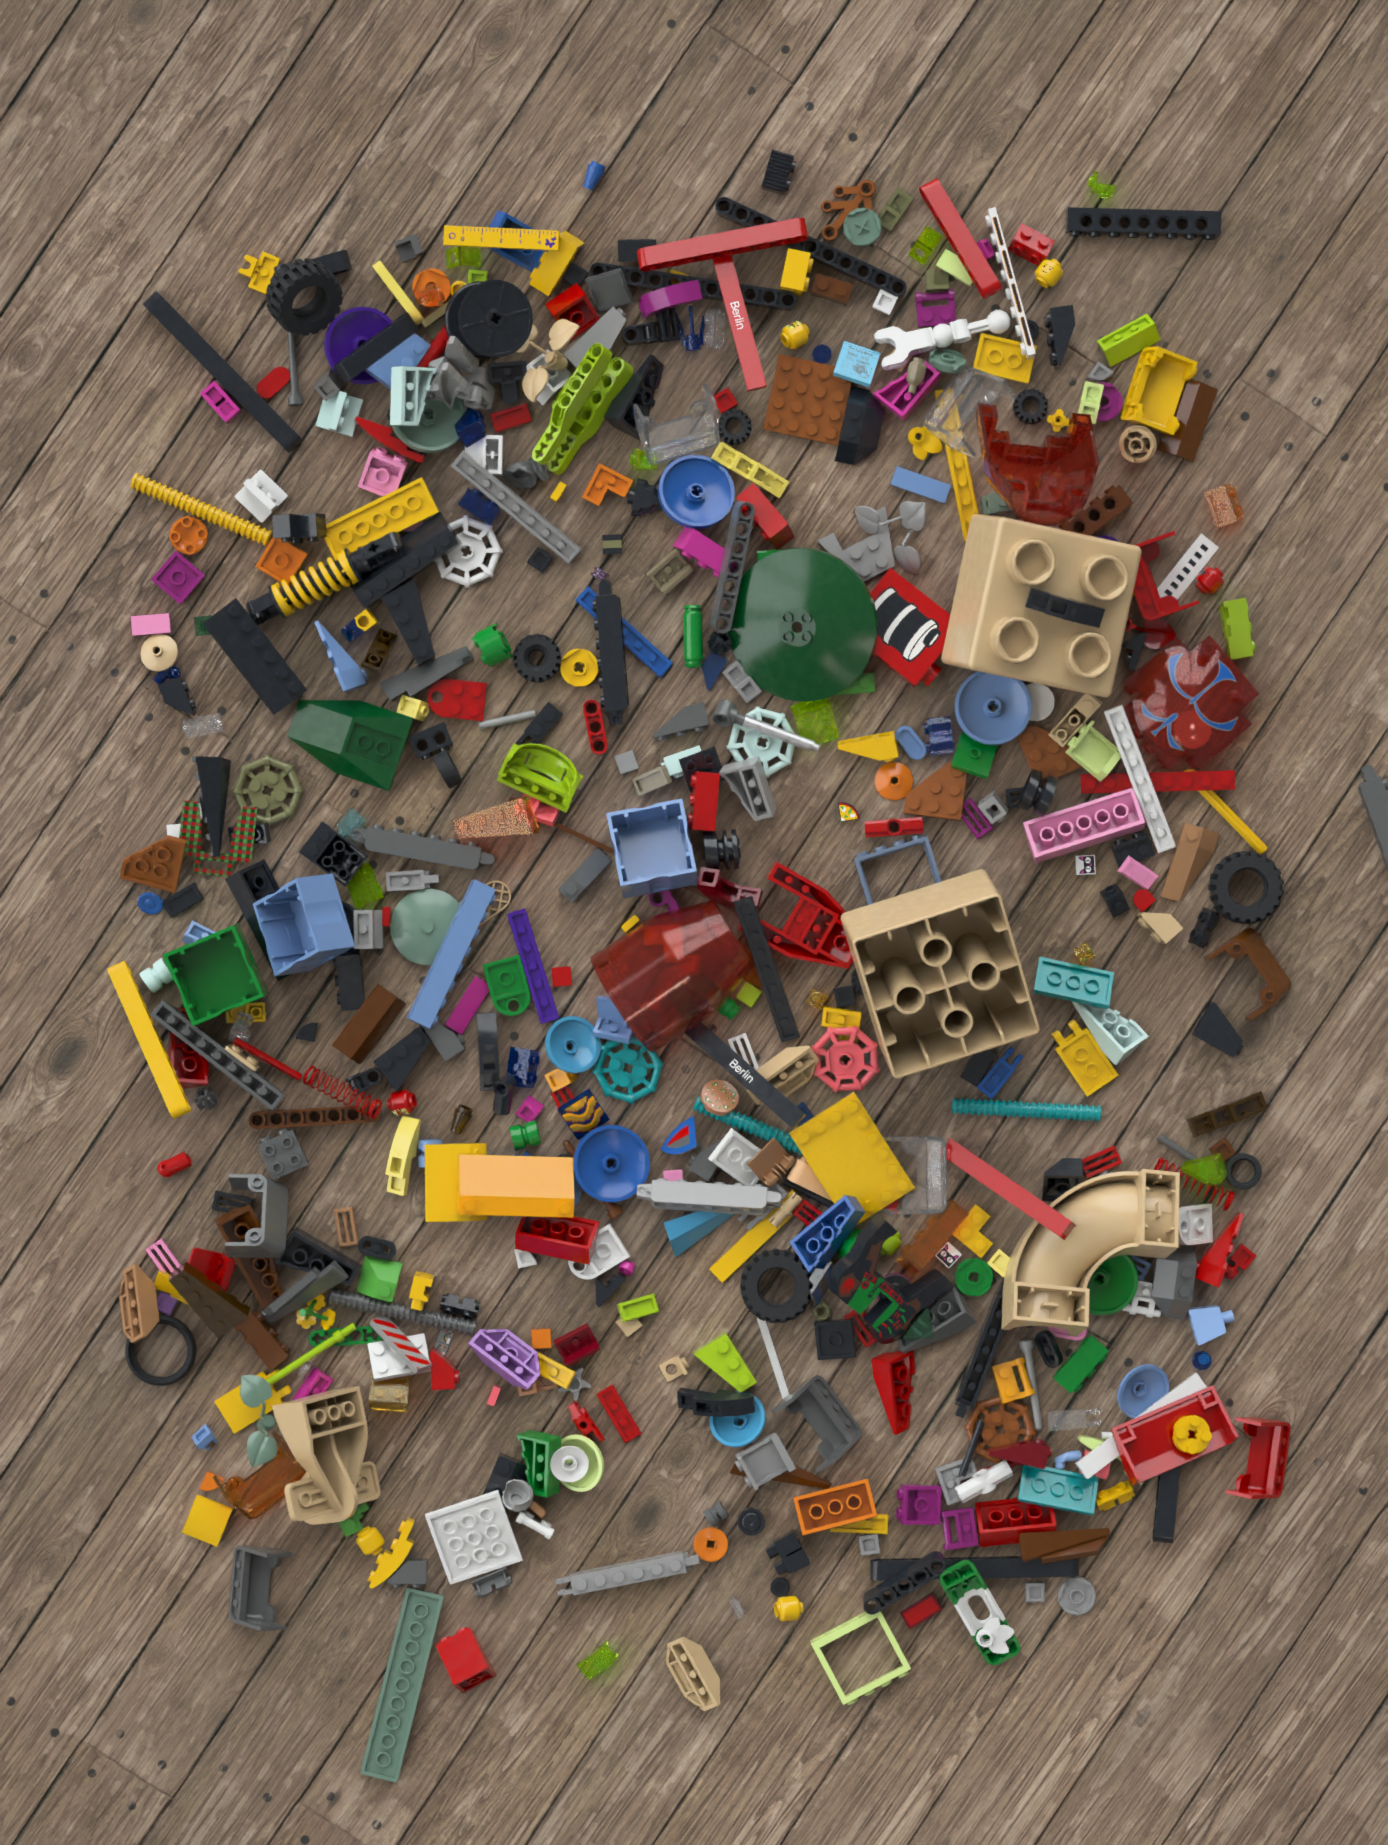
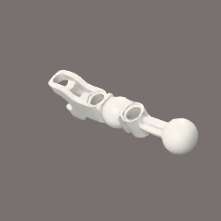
M995 310L988 315L987 319L968 323L967 319H959L950 322L949 325L938 324L933 329L929 327L910 332H904L900 328L892 326L878 330L874 334V338L879 344L890 343L894 348L896 347L895 352L884 357L881 363L884 370H892L903 367L910 356L934 350L936 346L946 348L952 342L954 344L967 342L972 339L971 334L987 330L995 334H1002L1008 330L1011 322L1006 312Z

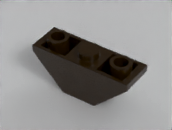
M379 628L361 667L381 675L397 635Z

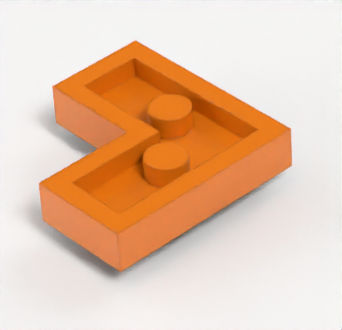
M599 463L582 498L597 506H600L607 490L625 498L633 480Z

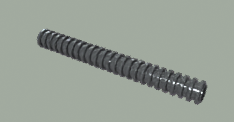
M333 1287L330 1293L329 1304L331 1305L332 1303H335L336 1306L340 1304L341 1307H353V1310L357 1308L359 1311L365 1310L366 1313L370 1311V1314L376 1313V1315L382 1314L383 1317L387 1315L388 1318H400V1321L404 1319L405 1322L411 1321L413 1324L417 1322V1325L421 1323L423 1326L429 1325L430 1328L432 1326L435 1329L439 1327L441 1330L446 1329L447 1332L451 1330L452 1333H455V1331L458 1334L464 1333V1336L469 1334L470 1337H473L475 1333L476 1320L472 1322L470 1319L464 1320V1317L459 1319V1316L455 1318L453 1315L447 1316L446 1313L442 1315L441 1312L435 1313L434 1310L432 1312H429V1309L425 1311L424 1308L422 1311L411 1309V1305L408 1307L406 1304L400 1305L399 1302L395 1304L394 1301L388 1302L371 1298L370 1296L365 1297V1294L361 1296L359 1293L353 1294L354 1292L352 1291L348 1293V1290H336L335 1287Z

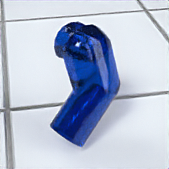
M171 666L165 671L158 672L153 680L160 685L166 678L176 679L180 677L181 671L178 667Z

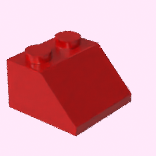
M577 283L545 304L555 322L566 319L580 326L571 340L591 328L600 319L586 294Z
M431 1348L432 1390L455 1389L460 1382V1370H456V1365L437 1348Z

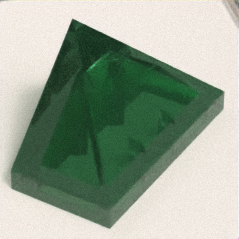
M924 1308L902 1337L903 1340L933 1337L930 1310L928 1308Z

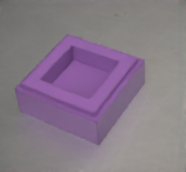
M161 1291L157 1298L158 1311L171 1316L178 1300L171 1297L169 1293Z

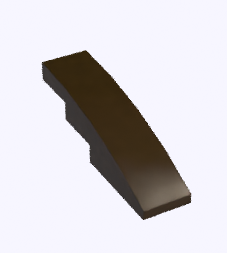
M1262 1091L1191 1117L1187 1121L1193 1137H1197L1265 1111L1268 1107Z

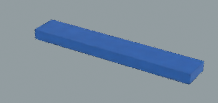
M588 586L575 601L597 619V611H593L592 601L595 600V596L599 595ZM622 617L624 645L661 678L673 663Z

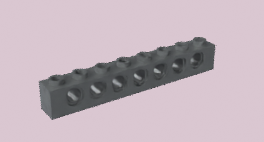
M165 999L159 1003L150 1015L272 1111L286 1095L259 1072L253 1071L226 1051L223 1044L200 1026H192L190 1019Z

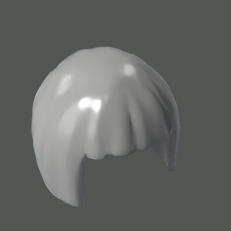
M516 1479L506 1483L502 1495L505 1507L514 1512L526 1510L532 1504L534 1498L532 1487L527 1482Z

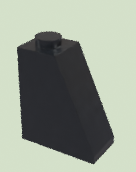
M1210 1001L1191 1035L1234 1058L1235 1055L1238 1056L1241 1053L1243 1040L1217 1004Z

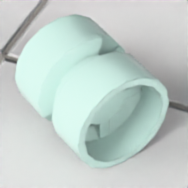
M163 958L153 963L152 969L148 967L139 973L144 983L153 993L162 988V983L168 984L173 980Z

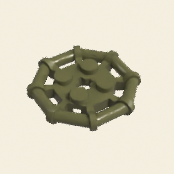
M265 755V757L245 766L242 765L235 787L232 790L240 810L242 807H247L242 794H248L252 805L249 807H257L266 811V817L257 814L256 822L268 823L269 827H271V825L286 818L294 817L302 792H304V788H302L293 768L294 765L269 757V755ZM270 765L284 771L281 775L270 771ZM265 766L264 772L257 775L253 774L252 770ZM248 775L252 780L249 783L248 789H242ZM289 776L294 788L287 787L284 777ZM265 786L273 788L269 797L267 794H263ZM288 793H294L288 807L284 804ZM279 807L284 809L279 814L271 815V811Z

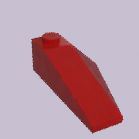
M177 1008L179 1011H181L184 1015L188 1017L185 1008ZM170 1031L168 1057L182 1089L208 1085L209 1065L207 1059Z

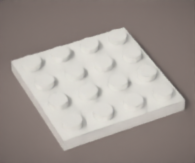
M499 1490L425 1514L450 1585L523 1561Z

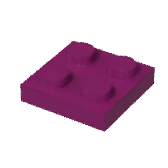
M175 551L151 580L181 605L205 578V575L180 553Z

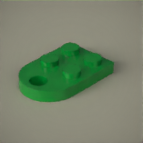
M520 955L482 964L495 1008L500 1013L508 1016L522 1013L529 1005L530 991ZM512 1000H516L519 1003V1008L516 1011H511L508 1008V1004Z

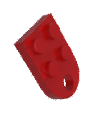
M454 679L439 680L429 689L427 698L429 707L435 714L441 717L483 721L487 683ZM434 692L442 693L443 699L441 702L435 703L432 700Z

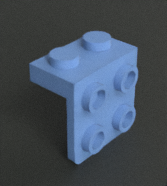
M598 996L596 1002L599 1018L593 1029V1036L630 1044L637 1028L634 1004L627 1000Z

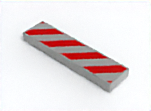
M387 1315L371 1320L369 1325L415 1374L431 1369L432 1363Z

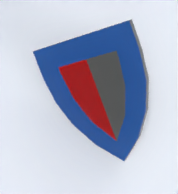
M695 1116L679 1124L667 1137L660 1150L671 1155L684 1154L693 1149L700 1150L702 1144L697 1141Z

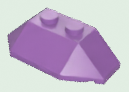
M480 1329L468 1343L485 1365L513 1386L529 1390L540 1377L537 1351L508 1329Z

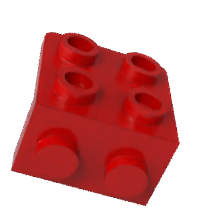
M197 1247L193 1248L188 1263L206 1275L207 1279L221 1286V1289L225 1292L228 1290L231 1275L235 1270L236 1260L228 1257L226 1253Z

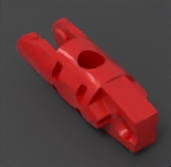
M576 1401L569 1404L568 1408L572 1413L570 1417L581 1434L594 1442L589 1435L593 1431L600 1442L605 1441L604 1436L595 1425L584 1407L581 1408Z

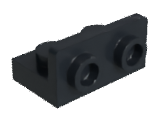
M1142 831L1133 834V839L1128 841L1125 838L1114 841L1115 845L1111 846V850L1118 868H1120L1128 855L1136 861L1155 855L1149 840V834H1143Z

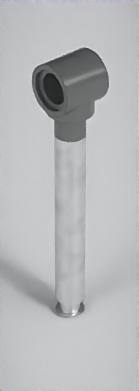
M720 700L713 715V721L721 727H728L735 723L810 752L811 750L816 751V754L820 750L821 743L816 744L814 740L737 712L738 709H736L735 704L729 700Z

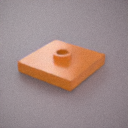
M273 536L255 567L279 582L286 580L289 585L291 583L290 577L297 573L308 553L291 543H281V539H274Z

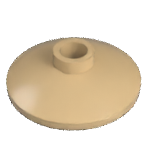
M153 635L142 645L141 660L152 671H165L177 660V644L168 635ZM160 648V652L155 654V650Z

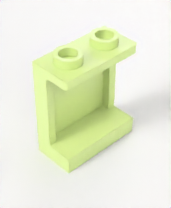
M1091 720L1088 724L1084 723L1077 731L1080 733L1078 737L1073 736L1067 743L1070 747L1065 753L1101 782L1120 760L1121 755L1114 744L1092 727L1095 722Z

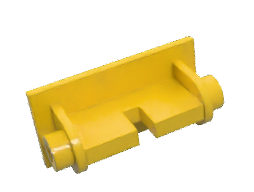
M1127 1480L1109 1489L1099 1491L1096 1495V1503L1100 1511H1106L1116 1506L1114 1500L1118 1499L1119 1504L1132 1500L1135 1494Z

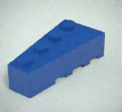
M844 1195L790 1241V1244L809 1273H813L815 1268H825L866 1213L856 1197Z

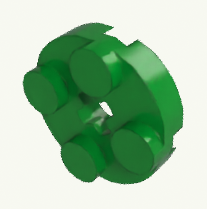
M979 1258L963 1260L957 1266L954 1273L956 1286L962 1293L969 1296L983 1295L990 1289L993 1281V1272L990 1266ZM971 1272L979 1274L977 1282L969 1281L968 1278H970Z

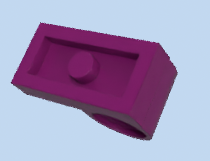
M669 890L660 891L663 895L661 903L653 902L652 895L654 893L649 894V902L653 906L660 907L666 903L669 904L667 910L672 918L676 916L679 919L684 916Z

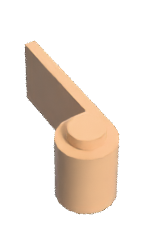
M802 1156L801 1159L796 1158L794 1166H792L786 1179L831 1200L805 1157Z

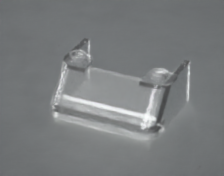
M966 366L964 371L955 373L925 415L923 424L927 430L951 449L975 457L976 453L968 444L966 435L961 432L962 428L980 403L992 404L1000 395L1014 400L1017 396L1005 379Z
M706 383L702 384L704 399L695 401L690 407V415L655 425L652 417L643 416L638 405H633L636 429L645 456L650 464L656 465L712 448L719 443L717 404Z
M883 1136L884 1140L901 1141L903 1151L910 1155H916L917 1193L906 1194L902 1199V1208L883 1209V1213L893 1215L943 1212L947 1207L945 1140L939 1136Z

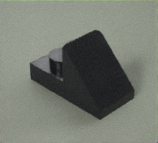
M1141 633L1122 643V647L1133 650V653L1128 654L1126 664L1129 665L1128 669L1136 671L1147 636L1146 633Z
M621 1273L618 1275L613 1274L607 1281L608 1286L595 1277L596 1305L598 1307L626 1280Z

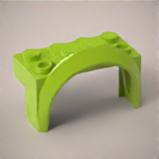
M514 743L504 759L497 781L567 813L583 775L579 774L573 763L564 754L551 747L534 743L522 745ZM528 753H530V756L525 765L524 762L527 758ZM529 769H533V770L539 771V772H541V773H543V774H545V775L551 777V778L554 779L555 781H552V780H550V779H548V778H545V777H543V776H541V775H539V774H537V773H535V772H533V771H530ZM565 770H566L567 772H566V774H565V776H564V778H563V781H561V779H562V777H563V774H564V772H565Z

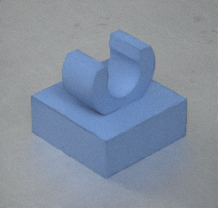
M206 1424L192 1436L196 1446L201 1450L203 1448L210 1450L208 1444L211 1441L217 1443L211 1428Z

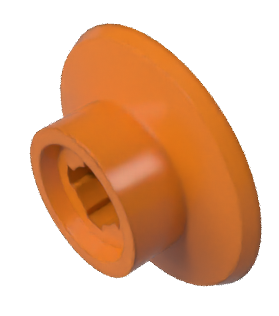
M708 1527L699 1531L695 1536L694 1550L702 1560L708 1562L717 1561L727 1552L728 1540L721 1530ZM707 1541H715L714 1547H707Z

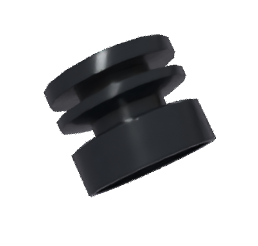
M731 829V838H727L726 830H723L722 839H718L716 831L703 832L706 868L719 870L720 862H724L726 870H730L729 861H733L734 869H739L741 850L736 829Z

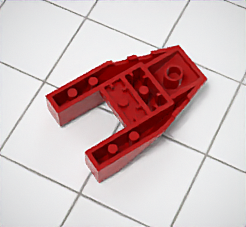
M774 861L765 878L800 898L782 930L761 920L769 946L790 958L849 969L853 958L841 922V915L846 911L826 889ZM739 923L737 928L743 931L741 924Z

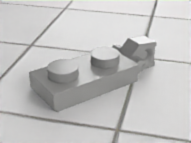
M424 870L385 872L387 892L430 888V883L440 882L439 875H429V871Z

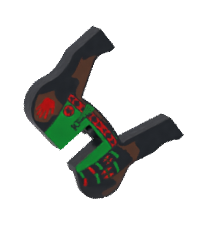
M876 1214L859 1233L850 1251L833 1266L829 1274L828 1284L830 1290L860 1315L879 1295L881 1299L864 1317V1321L870 1326L874 1338L879 1343L889 1344L898 1341L906 1334L913 1317L919 1311L930 1305L940 1294L951 1290L955 1285L936 1268H933L900 1292L890 1281L875 1271L883 1243L898 1232L884 1218Z

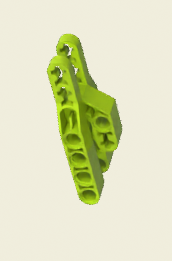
M594 343L591 345L574 374L566 380L553 401L549 426L532 452L533 460L541 465L548 463V469L557 475L564 473L580 446L598 431L611 402L631 378L633 367L620 357L612 359V352L602 344Z

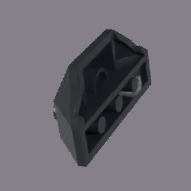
M850 387L835 462L855 465L877 450L885 412L870 390Z

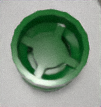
M536 1120L526 1122L523 1127L520 1124L509 1127L515 1151L526 1148L527 1144L531 1147L541 1144Z

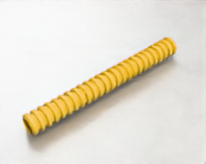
M136 473L132 478L131 489L135 488L137 492L142 491V494L147 493L149 497L152 495V498H158V501L163 500L165 504L168 502L170 506L175 505V508L180 507V510H186V513L191 512L193 516L196 514L198 518L202 517L203 520L207 519L208 522L212 521L214 525L219 524V527L224 526V529H230L231 532L235 531L236 534L240 533L242 537L252 538V541L255 542L256 540L258 544L263 543V546H266L272 537V531H267L265 527L262 529L260 525L255 526V523L250 524V521H244V518L239 519V516L234 517L232 513L229 515L227 511L222 512V509L218 510L216 506L206 505V502H200L199 499L195 500L194 497L190 498L188 494L184 495L183 492L178 493V490L174 491L171 487L167 488V485L162 486L160 482L157 484L155 480L146 479L144 475L140 476L139 473Z

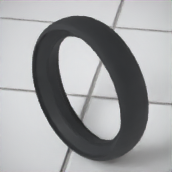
M159 1315V1322L157 1324H166L176 1328L186 1341L187 1357L183 1366L176 1373L165 1377H157L146 1373L136 1361L134 1353L135 1343H131L129 1338H127L125 1345V1356L130 1370L141 1381L154 1386H167L183 1379L193 1367L196 1358V1342L191 1330L181 1320L168 1315Z

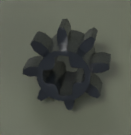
M715 631L710 635V639L707 642L709 649L718 655L721 652L726 654L732 645L731 638L727 633L719 632L717 634Z

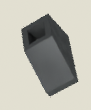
M408 1558L389 1577L388 1584H392V1587H404V1584H412L411 1587H423V1584H427L428 1558Z

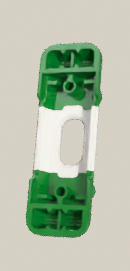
M962 1560L945 1569L939 1576L940 1583L969 1630L985 1661L990 1665H998L1016 1656L1020 1652L1021 1647L1015 1634L1005 1641L1009 1652L1004 1654L993 1653L989 1647L979 1645L976 1640L978 1631L983 1629L986 1621L991 1618H999L1000 1625H1007L1009 1627L1010 1625L974 1563L969 1560ZM978 1595L982 1597L990 1611L988 1618L984 1620L976 1618L968 1604V1600L972 1596ZM983 1635L984 1639L990 1638L988 1635Z

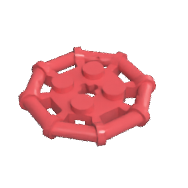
M856 1025L854 1027H829L818 1042L811 1047L819 1059L813 1074L827 1084L835 1093L837 1091H863L875 1074L880 1072L877 1052L878 1043L870 1039ZM837 1035H850V1040H838ZM855 1037L860 1039L867 1046L861 1048L858 1043L854 1042ZM831 1038L834 1044L828 1050L823 1049L822 1047ZM870 1052L871 1064L865 1063L864 1053ZM820 1055L826 1057V1066L821 1067ZM843 1055L850 1057L851 1060L848 1061V1064L840 1061ZM863 1069L867 1070L868 1072L860 1080L857 1077L859 1072ZM825 1072H832L837 1078L836 1081L832 1080ZM841 1079H853L854 1083H841Z

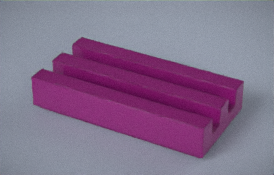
M971 798L967 799L963 803V808L980 829L981 833L979 834L963 812L961 818L975 837L980 839L993 827ZM970 803L988 828H983L967 807V804Z

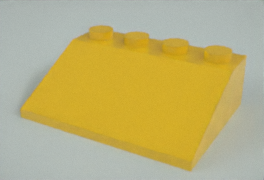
M486 1143L425 1145V1222L487 1220V1215H459L456 1212L458 1154L487 1155Z

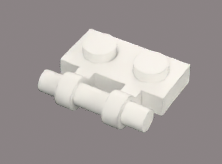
M1139 1281L1131 1304H1128L1122 1311H1127L1133 1315L1136 1313L1143 1314L1149 1318L1153 1316L1160 1318L1161 1311L1154 1309L1156 1303L1151 1297L1152 1283ZM1138 1300L1149 1302L1148 1307L1137 1306Z

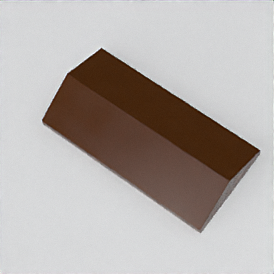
M1191 379L1185 381L1174 414L1178 418L1179 428L1174 435L1162 433L1157 448L1158 451L1194 462L1217 392L1216 388Z
M377 984L332 1046L351 1060L361 1064L406 1003L380 984Z

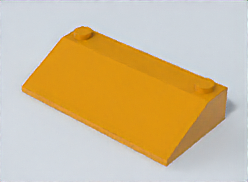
M458 1154L456 1212L459 1215L574 1218L573 1157Z

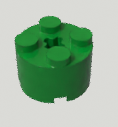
M497 623L476 632L475 636L472 637L475 646L479 647L483 653L480 655L483 663L491 667L513 657V654L508 653L511 651V647L503 631L498 632L496 629L500 627Z

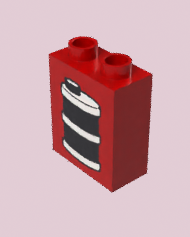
M890 568L871 592L878 620L877 641L872 656L913 688L919 681L928 687L941 671V668L934 662L943 651L950 614Z

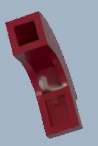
M701 867L697 886L706 897L722 905L735 908L734 901L752 896L756 908L759 909L763 893L761 888L734 884L726 880L720 870Z

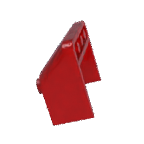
M1175 531L1135 544V546L1141 548L1142 553L1134 586V594L1141 614L1146 620L1159 619L1199 605L1198 600L1179 606L1177 599L1173 596L1168 595L1160 598L1148 564L1149 561L1159 556L1160 549L1157 542L1176 536Z
M1235 1417V1421L1244 1423L1243 1430L1245 1434L1251 1436L1246 1474H1241L1236 1479V1489H1227L1225 1493L1248 1499L1279 1498L1283 1491L1291 1433L1290 1424L1288 1422L1263 1418Z

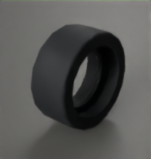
M446 750L433 756V760L449 789L463 782Z
M1237 1153L1227 1160L1224 1174L1229 1184L1244 1190L1256 1186L1260 1181L1262 1168L1254 1156L1246 1153ZM1239 1160H1247L1254 1167V1175L1247 1182H1238L1232 1175V1167Z

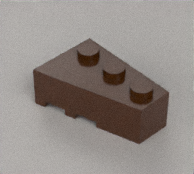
M254 1310L235 1325L234 1329L236 1331L239 1330L243 1334L246 1343L253 1347L256 1351L255 1353L271 1371L290 1356V1348L284 1341L280 1342L277 1338V1331L272 1326L269 1327L266 1324V1319L261 1315V1311L257 1312Z

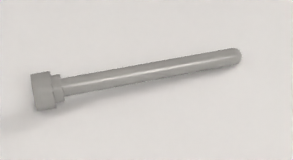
M1033 1338L1019 1340V1346L1025 1354L1027 1375L1031 1387L1034 1388L1036 1393L1030 1397L1035 1429L1039 1431L1042 1429V1420L1032 1356L1035 1343Z

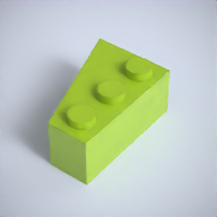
M1246 598L1224 601L1218 604L1228 661L1252 657L1256 649L1254 641L1251 640L1252 626L1251 622H1249V609Z
M724 1332L693 1352L696 1357L740 1393L757 1383L727 1332Z

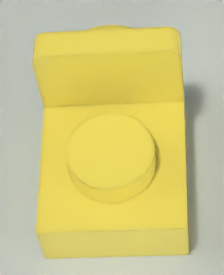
M402 695L396 712L424 722L429 713V704Z
M998 1249L987 1264L1004 1278L1010 1257Z

